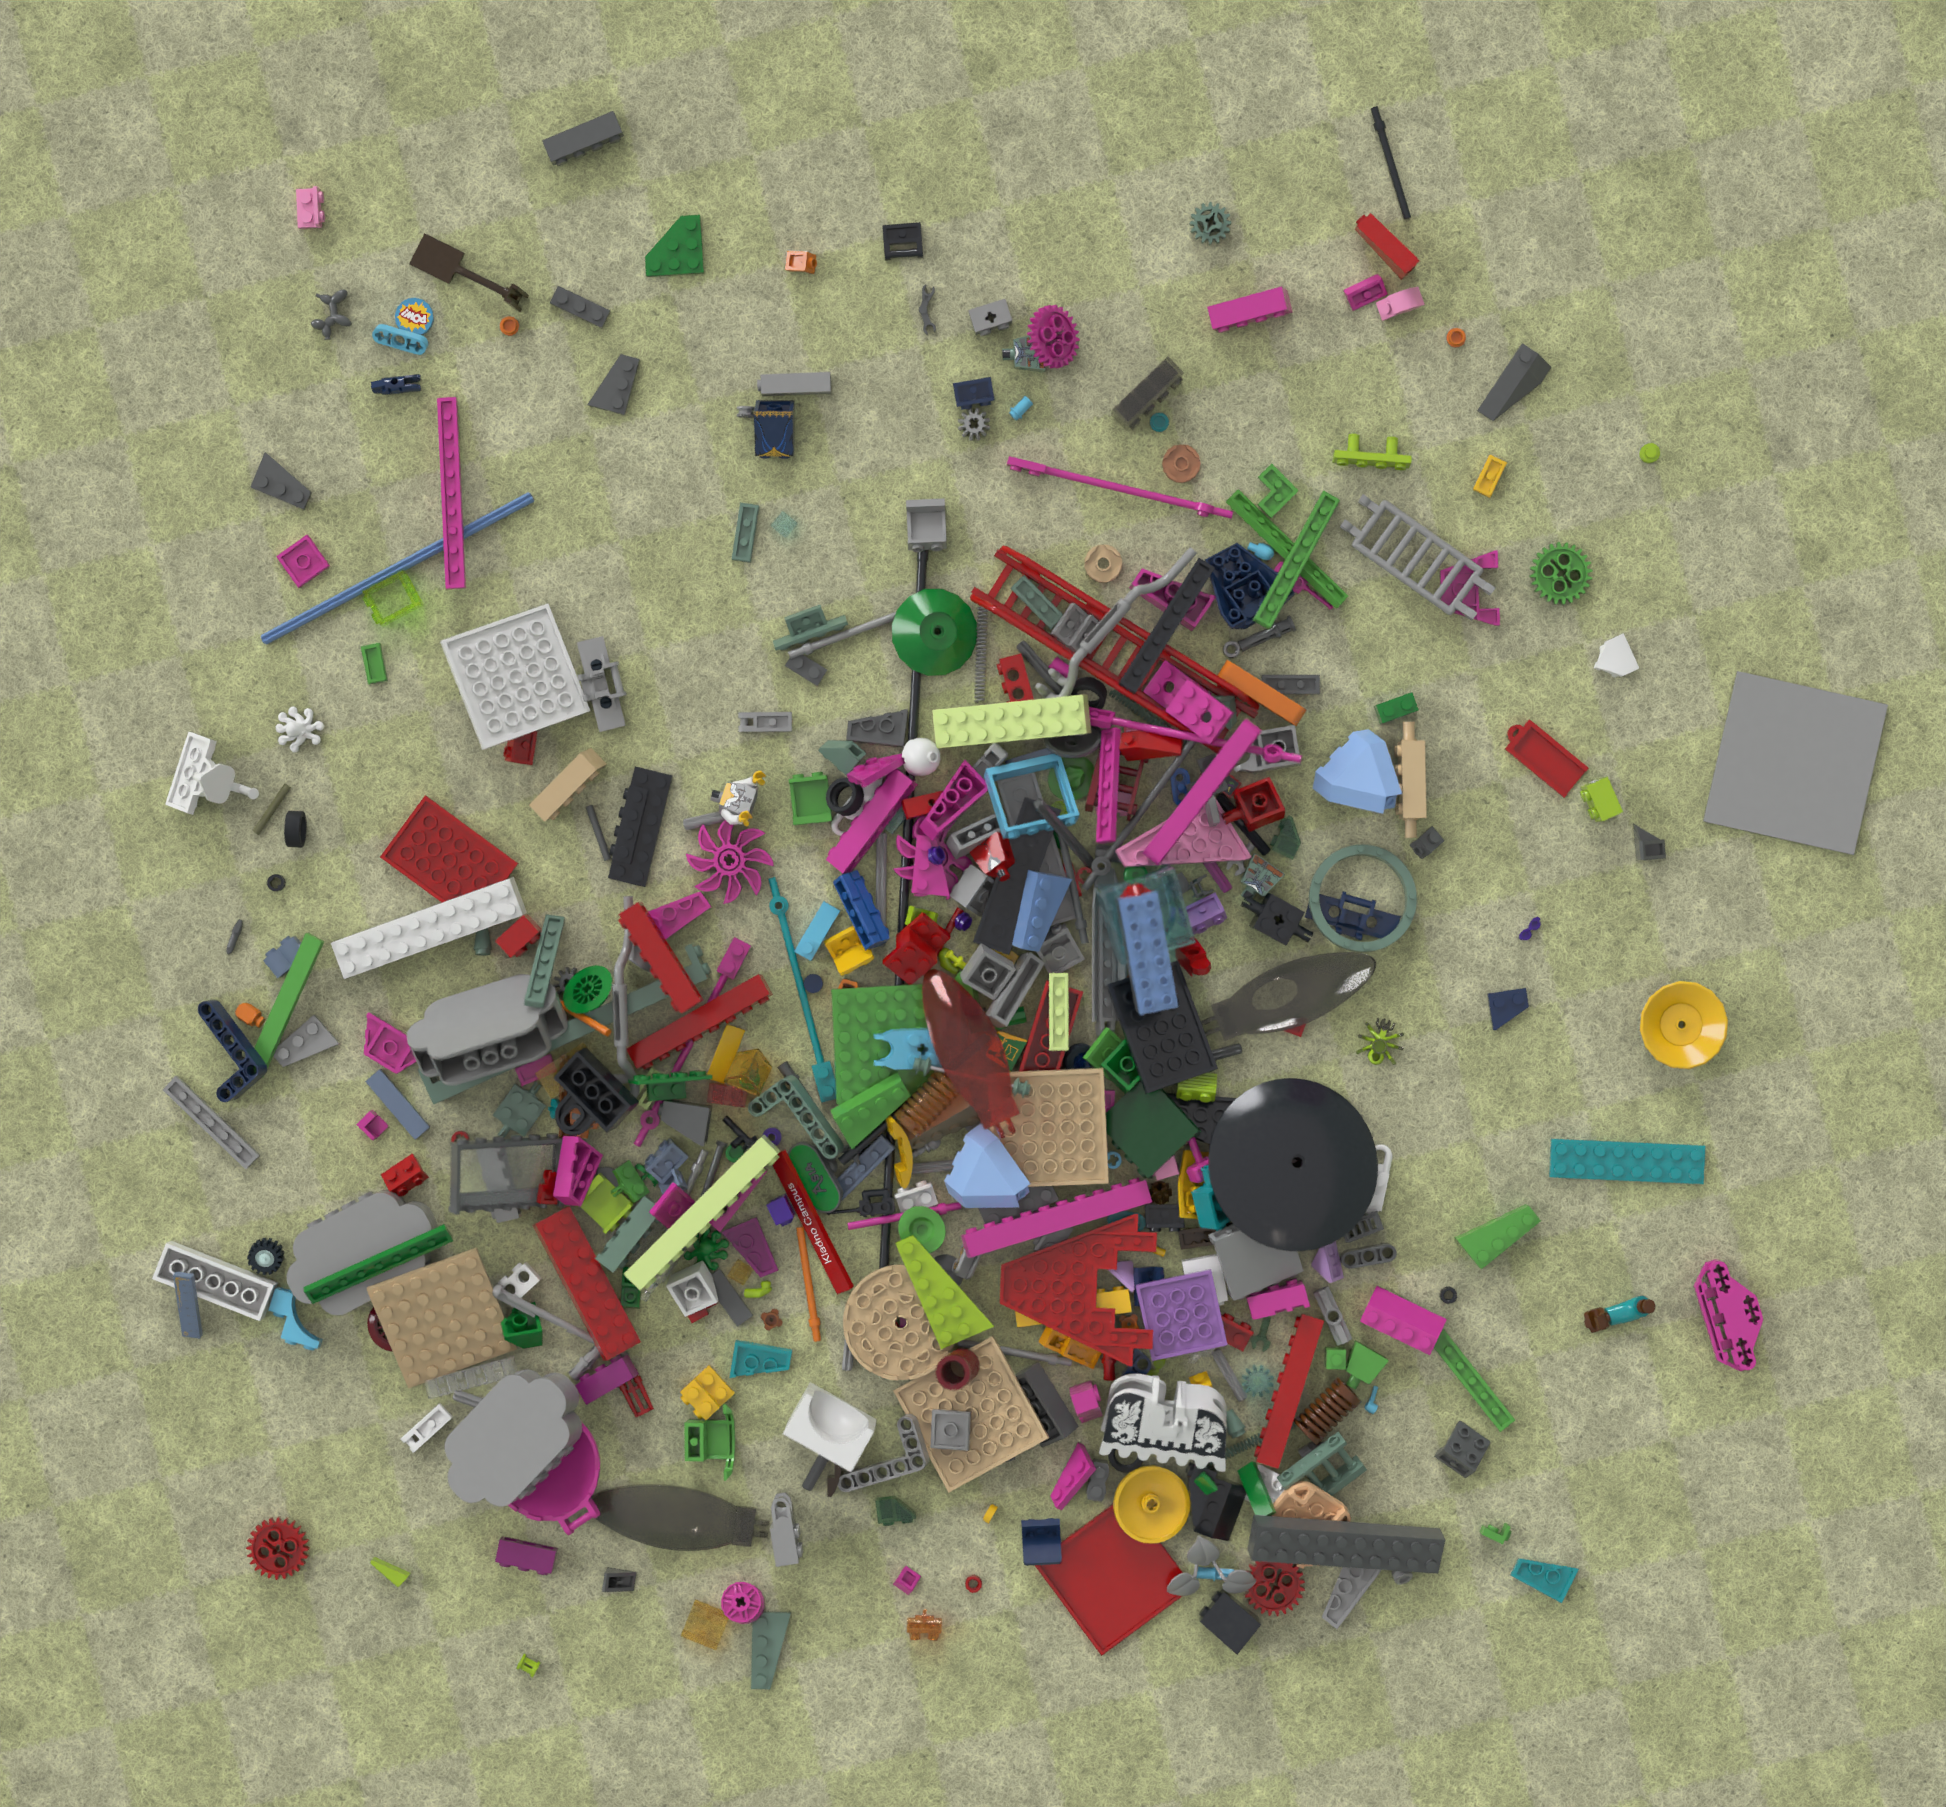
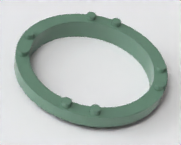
M1352 845L1331 854L1316 870L1309 888L1310 913L1319 931L1336 946L1353 952H1373L1397 941L1409 928L1417 906L1415 883L1407 867L1391 852L1373 845ZM1353 856L1373 857L1387 864L1399 877L1405 894L1404 912L1396 928L1387 936L1370 942L1353 941L1339 935L1325 920L1319 902L1321 883L1328 870L1343 859Z

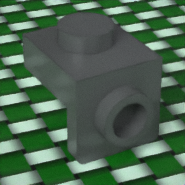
M1431 826L1419 838L1413 841L1410 847L1420 859H1423L1445 840Z

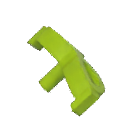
M1166 1358L1153 1361L1155 1368L1150 1369L1147 1375L1158 1376L1159 1369L1164 1366Z

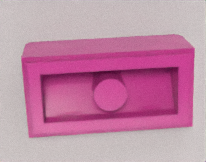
M1378 274L1343 290L1352 311L1388 295L1383 280Z

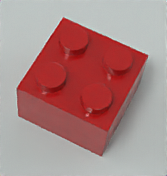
M525 914L497 938L495 942L510 958H518L528 951L526 947L529 944H535L540 940L542 929L529 914Z

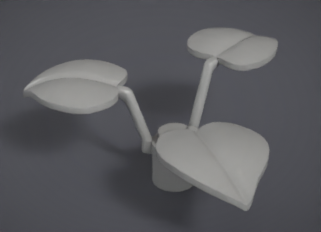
M1198 1536L1187 1553L1188 1561L1195 1564L1193 1575L1191 1576L1189 1573L1177 1575L1168 1584L1167 1592L1179 1596L1195 1593L1200 1586L1199 1581L1195 1579L1197 1577L1198 1565L1207 1566L1211 1562L1222 1580L1225 1581L1222 1587L1228 1593L1237 1594L1245 1592L1256 1583V1579L1250 1572L1245 1570L1232 1571L1225 1577L1216 1563L1220 1555L1218 1548L1207 1539Z

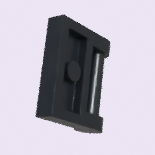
M921 222L882 225L885 261L891 260V258L917 256L918 258H923ZM917 244V249L890 251V245Z

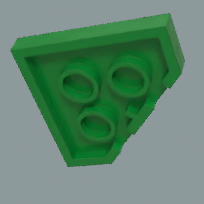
M700 215L680 216L645 256L646 277L704 273Z

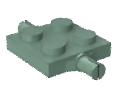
M535 1081L530 1090L523 1089L516 1083L513 1085L493 1114L504 1125L498 1133L499 1136L506 1137L508 1132L512 1130L525 1137L547 1106L535 1095L540 1087H542L541 1084Z

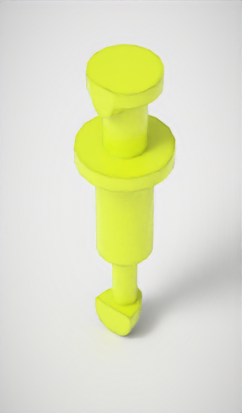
M949 950L945 958H950L954 962V967L958 966L963 970L966 966L963 957L959 956L957 958L953 954L954 952Z

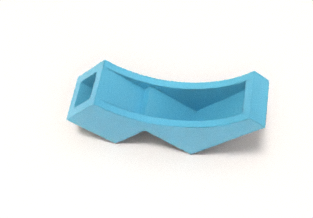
M279 1286L275 1288L268 1311L273 1312V1315L284 1318V1316H287L281 1339H285V1343L296 1345V1343L304 1345L303 1348L308 1350H315V1348L321 1347L323 1339L311 1334L300 1322L296 1312V1298L292 1291Z

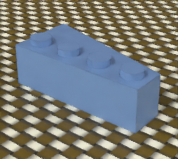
M1028 870L1012 942L1013 946L1025 950L1040 951L1072 879L1061 875Z

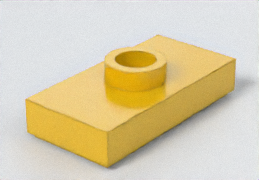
M1489 455L1473 487V491L1491 498L1507 462Z

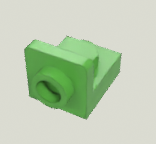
M1504 1523L1500 1533L1497 1527L1490 1524L1488 1527L1482 1525L1479 1532L1503 1544L1504 1541H1508L1512 1531L1510 1530V1525Z

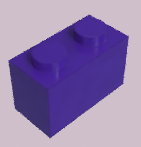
M786 1193L768 1201L766 1204L776 1226L781 1224L783 1227L792 1222L795 1212Z

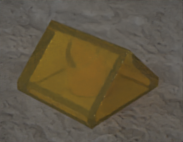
M759 1048L737 1052L724 1082L760 1096L772 1066Z

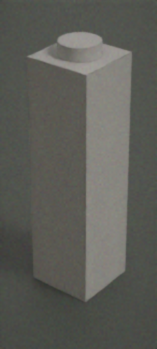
M830 372L762 374L761 380H757L758 391H761L762 396L832 394Z

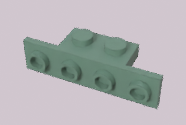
M821 605L784 617L790 635L773 640L775 651L786 650L796 643L802 644L810 638L822 637L829 631L841 630L848 625L846 617L842 615L826 621Z

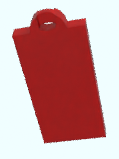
M1530 719L1524 726L1516 724L1507 731L1510 743L1506 746L1505 750L1563 798L1566 797L1571 788L1589 769ZM1518 730L1517 734L1513 736V733Z

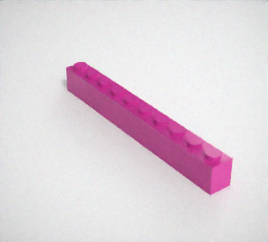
M1139 1177L1128 1180L1129 1184L1122 1186L1121 1183L1110 1186V1190L1104 1191L1103 1188L1092 1191L1093 1195L1086 1197L1085 1194L1075 1196V1200L1071 1202L1065 1199L1056 1202L1057 1206L1051 1208L1049 1205L1039 1207L1038 1212L1031 1213V1210L1020 1213L1021 1217L1013 1219V1216L1003 1218L1002 1223L995 1224L993 1221L983 1224L984 1228L979 1230L976 1227L966 1229V1233L961 1235L966 1255L971 1258L1151 1203L1152 1199L1146 1180H1140Z

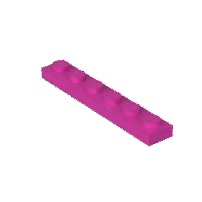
M1117 727L1101 730L1096 843L1100 844L1116 841L1121 729Z

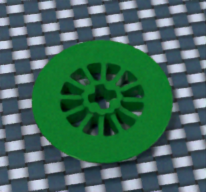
M594 965L577 972L565 987L563 994L565 1007L573 1013H586L600 1007L606 1001L612 987V976L609 970L603 966Z

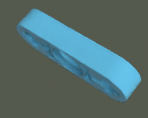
M385 324L377 325L372 332L375 342L417 355L423 354L429 345L428 340L422 335ZM396 336H402L405 339V343H399L396 340Z

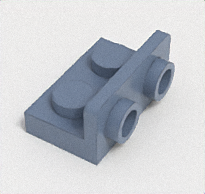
M671 1138L667 1141L664 1140L659 1145V1150L654 1155H649L644 1164L646 1171L662 1185L673 1175L671 1169L677 1170L689 1158Z

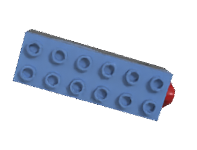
M1141 883L1128 885L1121 896L1115 897L1135 1010L1141 1015L1176 1008L1178 1003L1158 892L1148 889Z

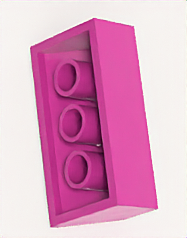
M1376 1286L1360 1322L1430 1355L1447 1319Z

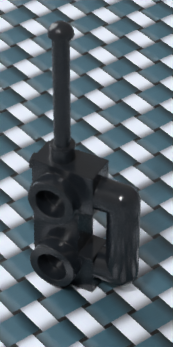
M887 1188L864 1190L862 1192V1200H859V1207L835 1210L827 1213V1215L857 1212L863 1217H867V1215L873 1217L875 1214L895 1213L894 1197H890V1191ZM870 1197H883L882 1202L871 1203Z

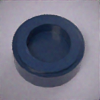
M810 974L804 980V988L810 993H817L823 987V980L817 974Z

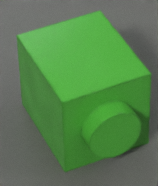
M1325 1347V1368L1346 1369V1349L1344 1347Z

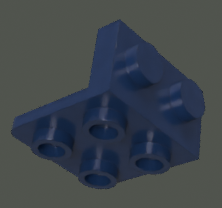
M1060 1519L1021 1520L1024 1565L1060 1564L1062 1562Z

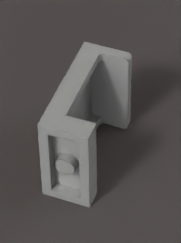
M945 498L906 500L908 551L922 552L923 550L941 551L947 549Z

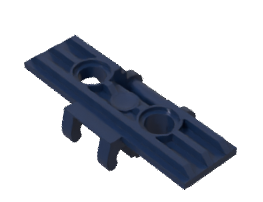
M1342 891L1340 899L1319 894L1322 914L1329 925L1336 926L1335 932L1339 935L1344 934L1355 937L1359 941L1362 940V934L1381 939L1390 934L1400 921L1401 916L1374 909L1376 900L1372 899V901L1358 898L1348 895L1344 891ZM1344 902L1369 908L1367 914H1362L1344 909ZM1308 903L1304 918L1313 920ZM1332 906H1336L1339 909V915L1334 918L1328 912ZM1370 916L1376 919V925L1372 928L1366 925V921Z

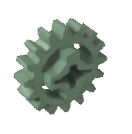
M1209 202L1207 207L1202 203L1201 210L1197 207L1195 208L1196 214H1191V218L1194 221H1190L1189 225L1194 226L1190 232H1196V240L1202 238V244L1205 240H1208L1209 245H1211L1212 240H1215L1218 244L1220 237L1222 239L1226 238L1224 232H1230L1227 226L1231 225V221H1227L1230 214H1224L1225 207L1219 209V203L1214 207L1212 202ZM1211 211V213L1206 216L1201 215L1204 212ZM1218 214L1221 216L1223 224L1222 222H1219L1217 217ZM1212 216H1214V218H1213V224H1214V225H1212V226L1209 228V230L1207 231V228H1208V226H1207L1208 223H1207V222H1209L1210 219L1212 218ZM1197 223L1202 225L1203 233L1199 230ZM1214 231L1219 232V233L1216 234V235L1209 236L1210 233H1212V232H1214Z

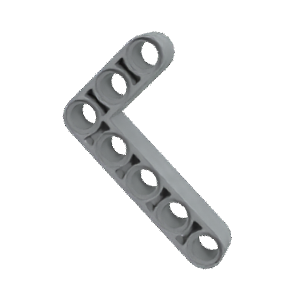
M906 1414L897 1422V1428L906 1455L852 1470V1472H846L839 1478L838 1488L843 1492H849L925 1468L929 1464L930 1459L916 1416ZM904 1419L911 1422V1428L905 1427ZM910 1438L916 1439V1447L910 1444ZM916 1456L922 1458L923 1465H919L916 1463ZM898 1462L904 1463L905 1470L898 1468ZM880 1467H884L887 1470V1476L880 1473ZM862 1472L869 1475V1481L862 1478ZM844 1478H849L852 1482V1485L847 1486L844 1482Z

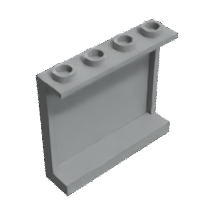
M1234 1224L1208 1235L1215 1247L1229 1289L1227 1294L1233 1301L1241 1300L1246 1295L1260 1292L1267 1286L1276 1285L1286 1278L1295 1277L1298 1273L1303 1272L1297 1251L1278 1250L1260 1244L1241 1232Z

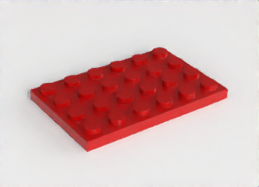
M426 795L380 856V858L441 903L506 880L519 864Z

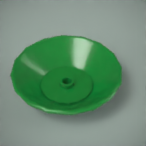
M924 589L910 595L898 607L892 622V643L899 658L912 670L927 676L947 675L960 669L972 656L977 642V622L970 606L957 594L944 589ZM935 628L940 629L939 635L934 633Z

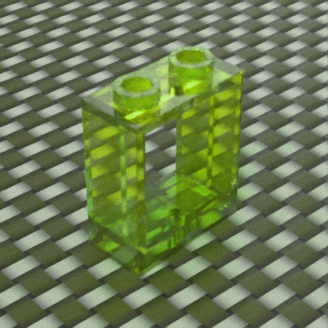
M405 570L362 591L364 603L367 607H371L373 614H371L376 624H380L383 627L424 605ZM400 579L412 603L383 618L371 594Z

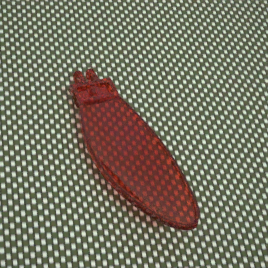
M931 969L927 971L922 984L923 1009L928 1033L943 1070L960 1095L977 1111L976 1113L984 1130L995 1126L999 1137L1003 1139L1005 1138V1133L999 1123L1006 1121L1008 1130L1012 1134L1016 1133L1010 1118L1019 1115L1020 1112L1013 1096H1011V1078L1008 1061L996 1029L978 1002L954 978L941 970Z

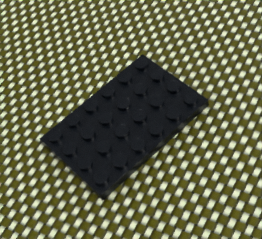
M1178 960L1170 963L1178 1003L1176 1008L1140 1015L1135 1010L1130 977L1106 985L1145 1094L1218 1069Z

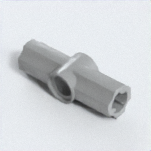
M1329 1286L1322 1287L1313 1292L1337 1346L1349 1342L1352 1336ZM1331 1311L1338 1313L1335 1320L1328 1319V1314Z

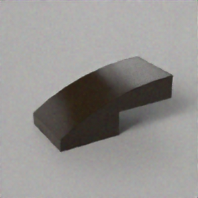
M834 1463L835 1475H828L827 1477L828 1497H832L841 1476L842 1467Z

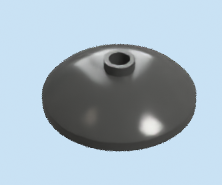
M1091 725V733L1044 738V743L1052 753L1058 756L1081 758L1093 753L1101 743V730L1099 727Z

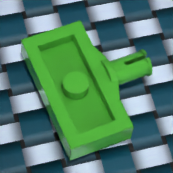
M630 1160L612 1171L618 1181V1186L611 1190V1194L614 1193L613 1197H617L620 1193L624 1192L628 1195L631 1202L635 1203L650 1192Z

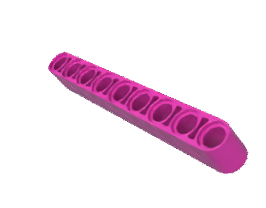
M1247 718L1241 723L1142 854L1157 866L1163 861L1262 731Z

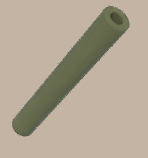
M284 783L253 829L254 833L258 835L261 833L291 787Z

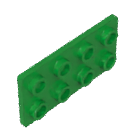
M700 1070L689 1071V1075L682 1072H671V1076L664 1073L652 1074V1077L650 1075H633L634 1079H628V1083L636 1085L646 1084L647 1101L686 1098L685 1081L712 1079V1075Z

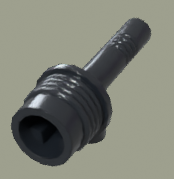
M728 1115L722 1120L738 1136L730 1143L732 1148L736 1149L744 1142L745 1145L742 1149L747 1152L758 1141L756 1135L750 1138Z

